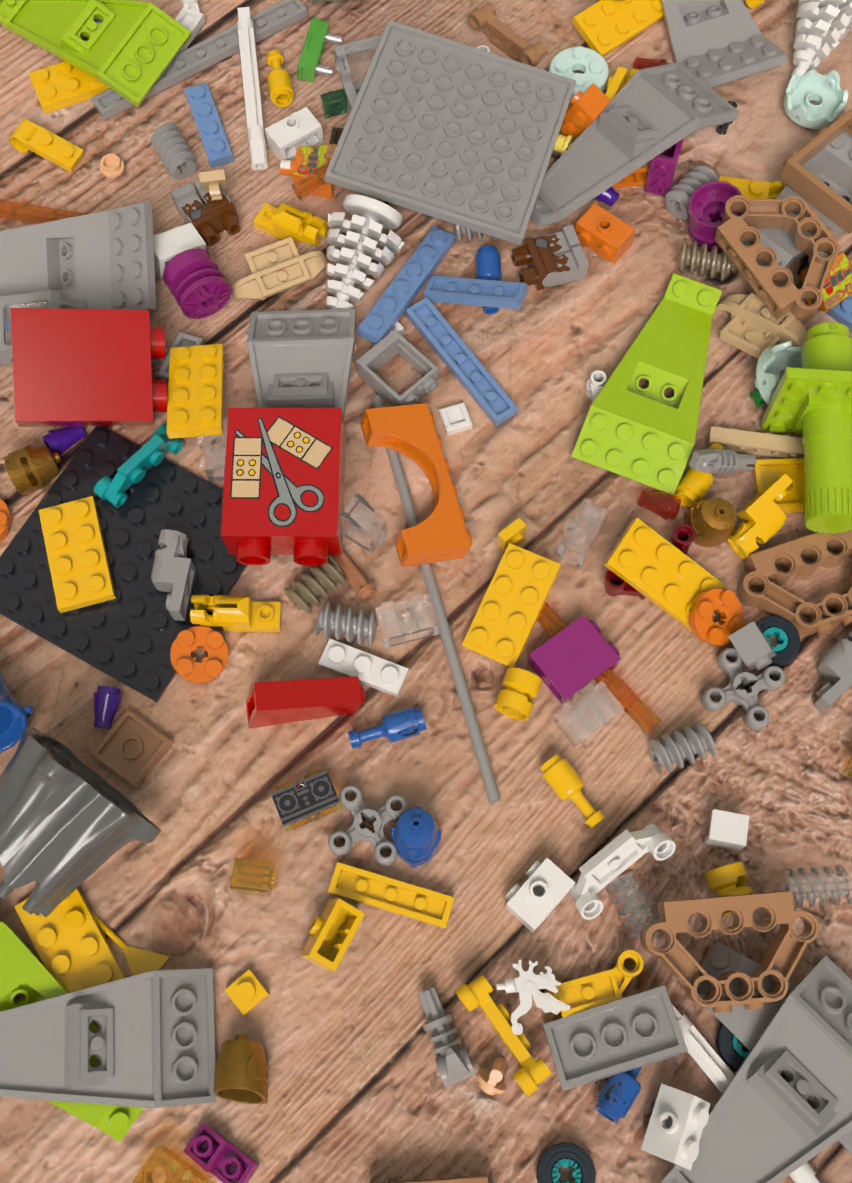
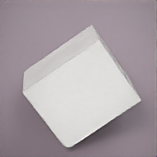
M714 809L711 812L709 834L705 837L704 844L741 851L746 847L750 816Z

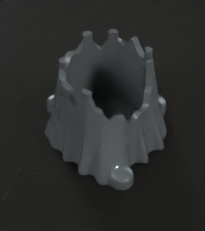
M27 727L23 732L15 755L0 776V864L5 867L4 879L0 884V897L6 899L13 889L36 881L30 898L22 908L31 915L34 913L39 916L41 913L44 917H47L123 846L135 840L146 844L151 843L160 834L161 830L123 793L79 760L68 747L45 732L41 733L34 727L32 729Z

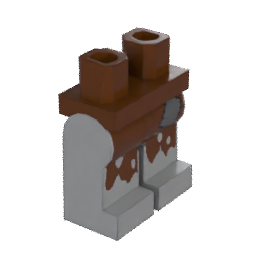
M198 178L193 181L195 189L191 183H188L170 192L175 208L187 224H193L202 239L210 247L219 242V233L226 230L229 235H234L241 231L236 208L223 189H221L222 200L212 201L209 190L203 191L200 179Z
M573 225L565 226L562 232L548 236L540 235L533 239L532 237L525 238L524 246L513 249L511 255L515 267L524 264L528 267L519 270L520 282L527 283V286L535 285L537 291L544 289L545 286L552 287L586 279L589 266Z

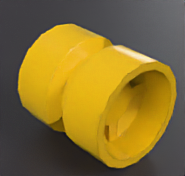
M508 668L502 682V686L505 689L498 692L493 706L494 709L516 720H529L534 707V702L531 699L538 696L542 685L541 678L524 669Z
M743 862L728 864L704 874L710 891L716 892L717 896L754 893L753 888L746 885L749 877ZM724 911L721 916L729 915L731 913L729 911Z

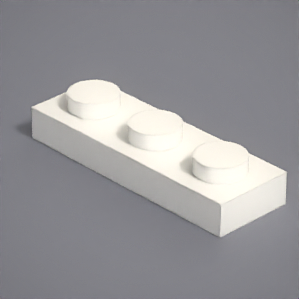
M330 638L318 663L320 668L344 677L358 676L359 683L395 697L399 696L409 673V669Z

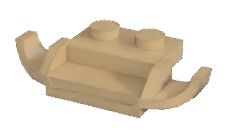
M288 237L244 254L251 275L237 281L232 286L231 291L236 301L241 298L265 300L267 297L298 285L312 282L320 274L321 270L326 267L328 261L323 251H313L300 256L292 237Z
M752 292L750 295L733 294L727 296L715 308L714 312L717 314L721 310L731 313V321L720 332V340L759 359L761 353L766 348L773 345L792 341L794 347L801 348L807 341L806 329L790 311L776 319L760 297Z

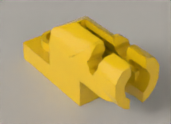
M285 202L279 208L265 203L253 220L255 228L280 240L292 237L295 246L300 241L309 245L319 246L321 242L318 240V236L325 239L328 231L327 221L316 215L313 217L309 212L302 211Z
M786 473L773 479L737 513L743 522L727 542L741 559H748L749 555L754 554L759 549L757 544H765L783 526L787 517L776 502L788 493L786 488L793 482Z
M191 596V602L194 603L195 609L190 610L192 624L222 626L224 632H281V602H253L251 596ZM206 611H211L213 615H209Z

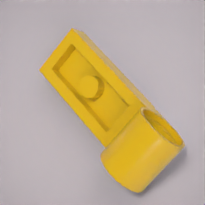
M23 119L9 137V142L18 151L28 153L30 150L70 173L75 170L85 156L83 149L27 119Z

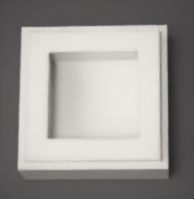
M464 402L439 409V416L447 436L472 429L473 424Z

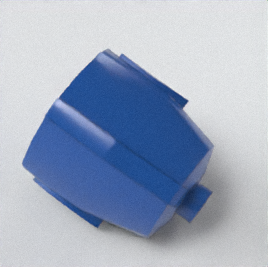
M415 807L402 814L397 819L395 826H392V840L398 850L399 857L412 868H417V866L431 860L436 854L441 843V831L439 824L427 811L423 810L422 807Z

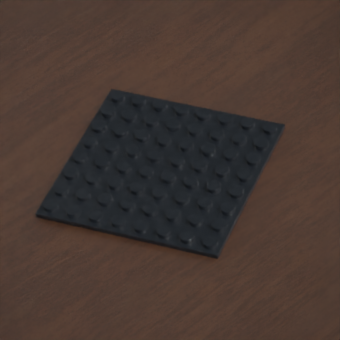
M96 426L0 556V614L157 703L177 674L170 660V651L174 640L181 631L201 626L191 622L190 610H195L194 603L191 602V596L229 595L248 565L238 563L236 555H230L221 538L223 489L166 459H163L157 466L153 465L146 471L144 478L139 483H133L126 490L127 500L119 508H116L107 499L102 500L94 493V488L99 480L105 476L114 479L118 472L117 469L134 455L141 446L103 426ZM93 496L96 501L116 599L60 613L57 608L39 510ZM164 529L176 530L187 535V558L192 560L196 568L185 621L173 619L170 612L166 609V599L170 592L157 590L151 579L155 552L158 549L161 550L158 544L160 532ZM206 611L209 615H213L211 611Z

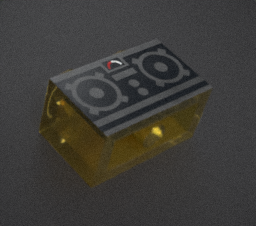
M321 770L312 771L304 776V780L294 784L292 781L283 783L276 788L277 791L271 793L283 827L287 832L342 809L327 770L323 772Z

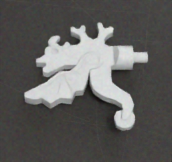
M519 960L518 964L514 963L512 965L519 972V977L504 979V983L496 984L497 990H505L506 993L519 992L520 1005L511 1014L510 1020L512 1023L511 1030L515 1035L523 1033V1026L521 1023H517V1019L531 1009L532 998L536 1007L542 1008L544 1013L552 1012L557 1015L560 1011L570 1009V1005L557 1000L550 993L539 991L540 989H546L557 993L558 989L556 986H560L561 982L555 980V975L552 974V969L548 966H545L546 974H543L542 971L539 975L533 973V968L538 965V961H535V963L529 961V969L525 972L521 966L522 960Z

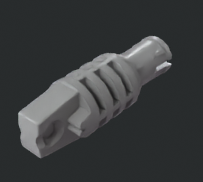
M711 448L694 451L689 466L696 471L709 474H731L736 470H753L754 466L747 464L756 465V458L751 453L738 454L732 449Z

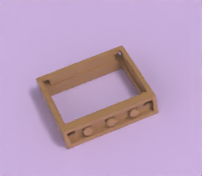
M852 108L845 114H839L828 128L826 126L823 127L812 141L807 140L795 155L793 153L790 154L783 162L784 168L779 178L848 234L852 232V205L803 167V165L844 131L852 136Z

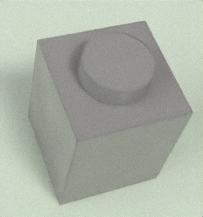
M754 621L728 636L745 665L751 670L755 667L757 670H760L772 663L771 658L776 653Z

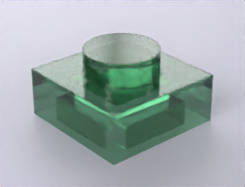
M344 89L320 95L322 112L325 119L348 113Z

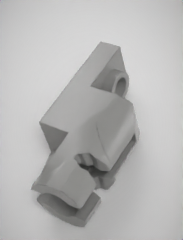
M164 529L160 532L158 544L161 550L158 549L155 552L151 579L157 590L170 592L166 599V609L170 612L173 619L185 621L196 568L192 560L187 558V535L176 530Z
M852 630L848 632L845 638L839 640L823 654L819 661L817 671L828 682L816 693L820 698L813 705L821 714L852 686Z

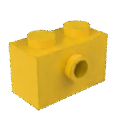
M340 898L329 899L321 916L317 915L310 924L308 932L311 935L300 956L325 971H336L365 913Z

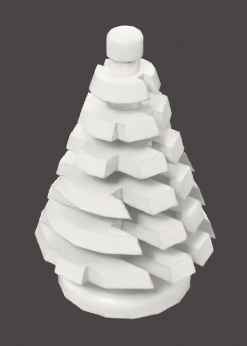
M798 0L799 8L796 18H801L797 22L796 37L793 44L795 52L793 53L792 63L796 68H794L791 78L795 73L801 78L809 70H815L820 65V61H823L830 54L829 52L836 48L839 44L838 41L846 37L851 31L852 0Z
M349 194L344 198L343 207L352 216L351 221L345 219L346 212H333L332 215L328 213L327 225L330 229L327 231V241L331 246L327 247V258L329 261L337 263L336 266L329 263L326 264L327 275L333 277L331 281L326 280V290L335 295V297H326V306L329 309H355L348 301L359 303L365 296L361 290L363 288L369 290L375 283L374 280L366 278L367 275H371L374 278L380 277L385 271L384 266L389 265L395 258L394 254L399 253L404 247L405 243L392 231L401 226L403 221L402 215L389 205L367 196ZM382 229L390 230L389 235L383 234ZM373 260H374V261L379 262V264L377 265V264L372 263V262H373Z

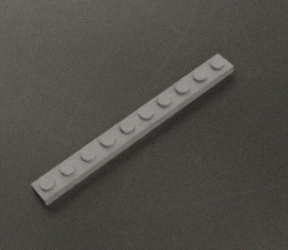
M283 0L251 16V20L254 23L255 42L257 43L308 17L307 8L300 0ZM237 24L178 53L145 99L239 52ZM111 88L91 97L94 107L104 120L134 106Z

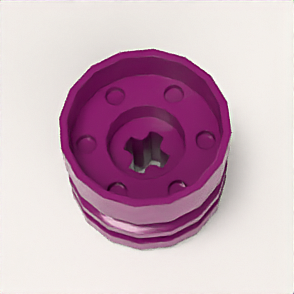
M708 182L698 187L691 195L688 220L689 237L692 242L694 240L697 241V247L699 248L703 243H707L708 251H710L713 245H717L718 251L722 250L715 241L717 227L723 224L722 217L727 201L735 195H742L739 189L729 182ZM738 211L732 212V214L736 216L742 215V213Z
M194 248L183 251L172 258L164 268L163 279L171 294L175 296L176 302L183 314L188 318L201 319L209 317L222 309L230 299L232 292L230 285L225 280L223 273L219 271L212 255L205 249Z

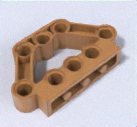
M742 195L731 197L725 205L722 217L723 224L717 227L715 241L776 319H779L789 311L797 319H812L817 314L823 301L822 288L828 271L833 266L839 253V244L836 241L834 232L829 227L824 226L820 221L818 212L813 207H809L801 197L789 196L785 199H748ZM738 211L742 213V215L736 216L732 214V212ZM786 212H792L796 214V216H788ZM756 228L789 231L793 235L794 246L808 254L809 266L801 289L798 290L793 284L791 271L785 267H780L776 262V252L770 247H764L761 243V234ZM802 232H809L812 236H804ZM742 241H749L753 245L746 246L742 244ZM818 252H825L829 257H822ZM765 261L768 263V266H761L757 262ZM780 281L784 284V286L778 287L774 285L773 282ZM807 299L810 302H812L813 305H804L801 302V300Z
M852 530L835 534L816 532L749 555L744 564L747 575L738 588V599L747 607H756L769 616L783 617L790 621L798 630L800 637L818 633V636H822L832 632L835 626L844 624L845 627L851 626L852 564L845 594L829 593L817 604L806 602L779 585L787 583L791 576L807 577L817 567L834 568L842 559L849 556L852 559ZM827 548L835 550L837 555L830 553ZM801 557H807L811 563L804 562ZM775 566H782L786 572H780ZM749 586L757 587L760 593L752 592ZM826 606L834 608L836 614L830 613ZM799 615L807 616L810 623L802 621Z
M792 891L686 898L684 900L658 902L660 921L648 923L643 927L640 933V942L647 952L656 955L684 986L686 996L695 1004L702 1007H712L714 1013L733 1011L732 1005L743 1004L746 1010L764 1009V1003L779 1001L786 995L788 980L807 944L814 941L819 934V923L816 917L808 911L794 910ZM757 908H760L765 915L764 922L759 926L754 923L752 918L753 912ZM724 911H729L733 916L732 926L727 929L723 927L720 921ZM697 913L701 917L702 925L699 930L694 932L689 927L688 921L692 914ZM797 918H800L804 923V931L799 936L793 930V923ZM776 924L780 925V929L761 964L751 975L729 970L722 973L719 978H714L707 974L676 939V933H684L687 936L701 938L707 936L711 930L722 934L734 935L738 934L744 927L751 931L767 932L772 930ZM660 929L665 934L666 940L662 947L656 948L652 944L651 938L652 934ZM766 975H771L774 981V986L769 992H765L762 988V980ZM738 977L741 980L742 989L737 995H733L730 992L729 984L732 979ZM707 980L710 985V992L706 997L700 998L697 993V986L701 981Z

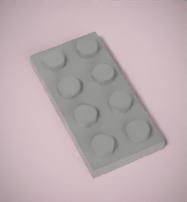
M665 985L543 1024L563 1091L688 1052Z

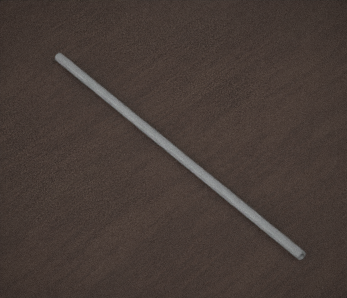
M375 395L371 398L374 408L384 407L381 395ZM386 448L406 520L410 528L419 524L403 467L398 451ZM431 563L421 564V571L489 803H495L500 801L501 798Z

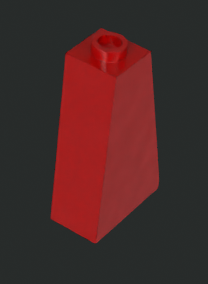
M358 676L254 682L246 699L248 729L356 713L365 701L364 687L359 685Z

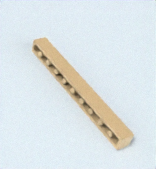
M711 426L708 432L707 448L713 443H718L725 449H732L741 454L751 453L756 456L779 459L804 458L802 437L775 435L769 432L759 433L754 430L744 431L737 428L729 429L721 426Z

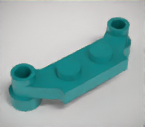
M160 425L153 433L152 438L117 469L118 472L114 479L105 476L99 480L94 488V493L102 500L107 499L116 508H119L127 500L126 490L133 483H139L144 478L146 471L153 465L157 466L160 464L165 454L169 452L173 455L178 454L184 447V442L179 438L169 439L167 425Z

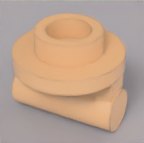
M497 1057L494 1059L491 1071L479 1069L476 1074L479 1087L487 1094H503L507 1088L502 1080L506 1066L503 1058Z

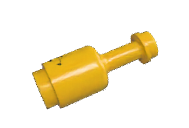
M272 50L267 55V63L272 67V71L267 77L268 88L272 102L276 106L283 108L292 103L294 91L290 74L281 68L284 61L280 51Z
M713 443L711 446L707 448L725 449L722 445L718 443ZM690 468L676 488L675 499L686 508H691L692 504L701 501L713 483V475Z
M556 754L540 767L544 773L542 777L562 801L571 799L587 818L584 823L588 824L590 828L605 818L601 813V809L596 811L582 794L581 788L584 786V781L566 758L562 759L559 754Z

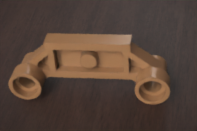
M486 3L480 9L476 8L468 14L470 26L475 31L484 29L489 37V42L514 61L535 67L539 64L540 59L548 53V49L542 41L530 44L525 38L512 31L509 26L496 19V10L491 3Z

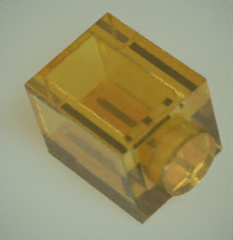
M235 857L230 889L234 893L271 897V890L276 889L278 885L279 871L275 870V865L270 861Z

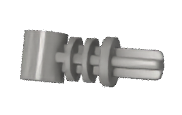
M430 987L419 992L418 997L428 1021L427 1024L423 1025V1029L426 1033L432 1032L433 1036L429 1037V1041L431 1044L436 1043L437 1047L433 1048L434 1054H440V1057L436 1058L435 1061L445 1088L474 1076L475 1073L465 1047L458 1049V1045L462 1043L460 1038L455 1039L453 1036L457 1033L455 1027L450 1028L449 1023L453 1022V1015H445L436 989Z

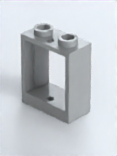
M395 329L356 361L358 376L391 406L417 404L419 398L426 392H432L439 382L438 368ZM397 354L423 376L401 396L375 374Z

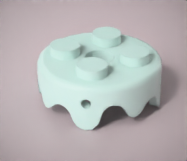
M583 46L571 47L559 52L552 59L549 72L576 80L571 99L579 90L583 93L592 83L602 92L607 89L608 64L603 56L595 50ZM580 70V71H583L584 73H583V74H582V73H576V74H575L574 71Z
M812 69L801 78L795 73L790 79L783 100L784 109L788 117L796 124L810 129H822L825 126L829 127L832 125L835 118L839 114H843L848 99V90H842L840 87L839 73L832 70L822 75ZM809 101H815L819 105H813Z
M792 341L766 348L758 359L755 385L767 405H769L786 368H801V348L791 347Z

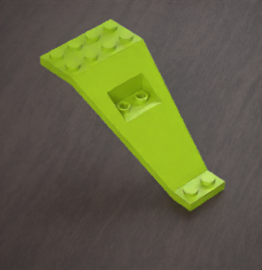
M673 273L663 300L591 404L571 457L671 495L675 494L695 444L712 316L722 290ZM641 379L648 380L649 386L646 389L639 387ZM671 388L674 391V396L666 398L664 396L665 389Z

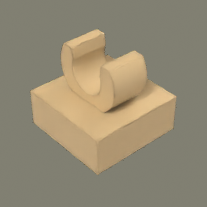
M225 170L199 172L203 191L209 190L212 201L222 200L221 189L229 188Z

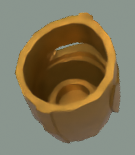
M27 445L4 457L8 475L21 495L30 494L49 486V482L59 475L57 463L61 462V459L57 452L52 453L46 445L34 447Z
M710 498L695 502L684 516L685 524L692 526L695 530L696 535L693 542L702 547H716L725 543L734 533L736 523L735 509L728 501L722 498Z
M245 1034L236 1035V1040L227 1039L222 1043L215 1065L213 1091L216 1096L245 1104H266L268 1102V1080L266 1077L269 1076V1065L263 1044L249 1040V1035Z

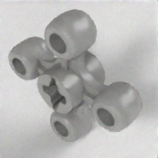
M735 648L724 649L718 656L717 662L719 668L729 675V685L725 688L710 687L702 695V705L710 712L721 710L728 702L742 705L745 710L744 721L746 726L754 731L762 730L769 723L770 715L768 710L758 703V693L765 689L775 691L781 688L785 682V673L778 666H769L758 676L744 672L741 665L742 658ZM727 658L732 659L733 663L729 662ZM769 676L774 677L776 681H773ZM710 697L716 698L718 702H713ZM753 715L758 716L760 721H757Z
M355 785L345 786L339 794V800L345 809L353 813L354 822L349 829L345 831L338 830L330 835L328 839L330 851L337 856H344L351 851L352 846L356 842L365 840L373 845L374 856L379 864L383 866L394 864L398 858V850L393 842L385 838L383 829L389 821L397 820L409 810L407 800L401 795H392L386 800L382 808L372 810L364 805L363 793L359 787ZM350 794H355V795H356V799H355V800H353V801H348V800H346V798H347L348 795H350ZM394 804L402 805L399 811L391 809ZM364 817L370 823L374 822V833L369 831L368 828H364ZM343 839L345 840V845L343 847H336V841ZM385 849L392 851L391 855L387 858L381 856V852Z

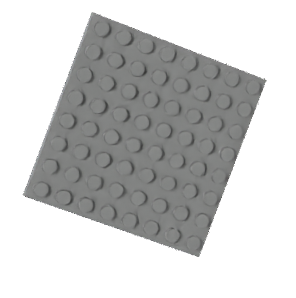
M388 20L326 170L324 181L521 245L573 94L576 80Z

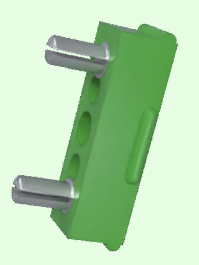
M313 17L298 62L297 79L299 81L303 79L314 82L317 73L331 77L333 75V68L319 65L326 41L341 45L343 42L342 36L329 33L328 22L317 20L316 17Z

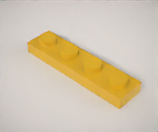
M339 862L336 864L328 889L329 894L443 929L447 927L455 897Z

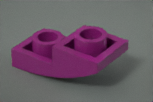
M204 1122L183 1151L206 1172L212 1173L222 1183H248L259 1167L256 1161Z

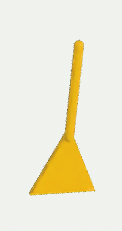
M91 911L99 928L124 951L132 976L160 970L170 959V956L128 946Z

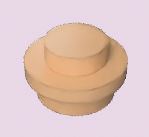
M107 154L102 157L100 171L105 177L115 178L124 172V162L117 155Z

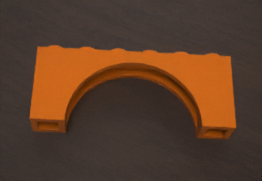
M427 403L366 409L360 423L366 446L389 448L409 457L423 470L433 492L431 515L413 527L402 529L395 540L401 567L464 558L472 546V536L466 529L464 510L462 507H459L457 488L451 481L449 463L447 459H444L442 453V440L436 434L435 418L430 413Z

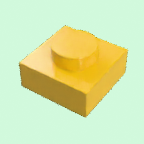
M517 518L498 533L497 545L503 552L506 551L509 543L519 546L525 540L526 524L520 518Z
M250 969L224 990L244 1016L270 995Z

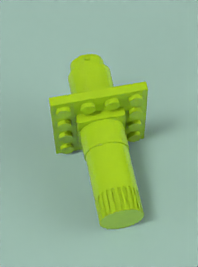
M827 322L815 325L807 331V341L801 347V368H786L761 419V430L770 431L771 433L796 432L802 435L804 450L805 526L809 530H813V532L835 534L852 530V339L850 338V331L847 326L841 323Z

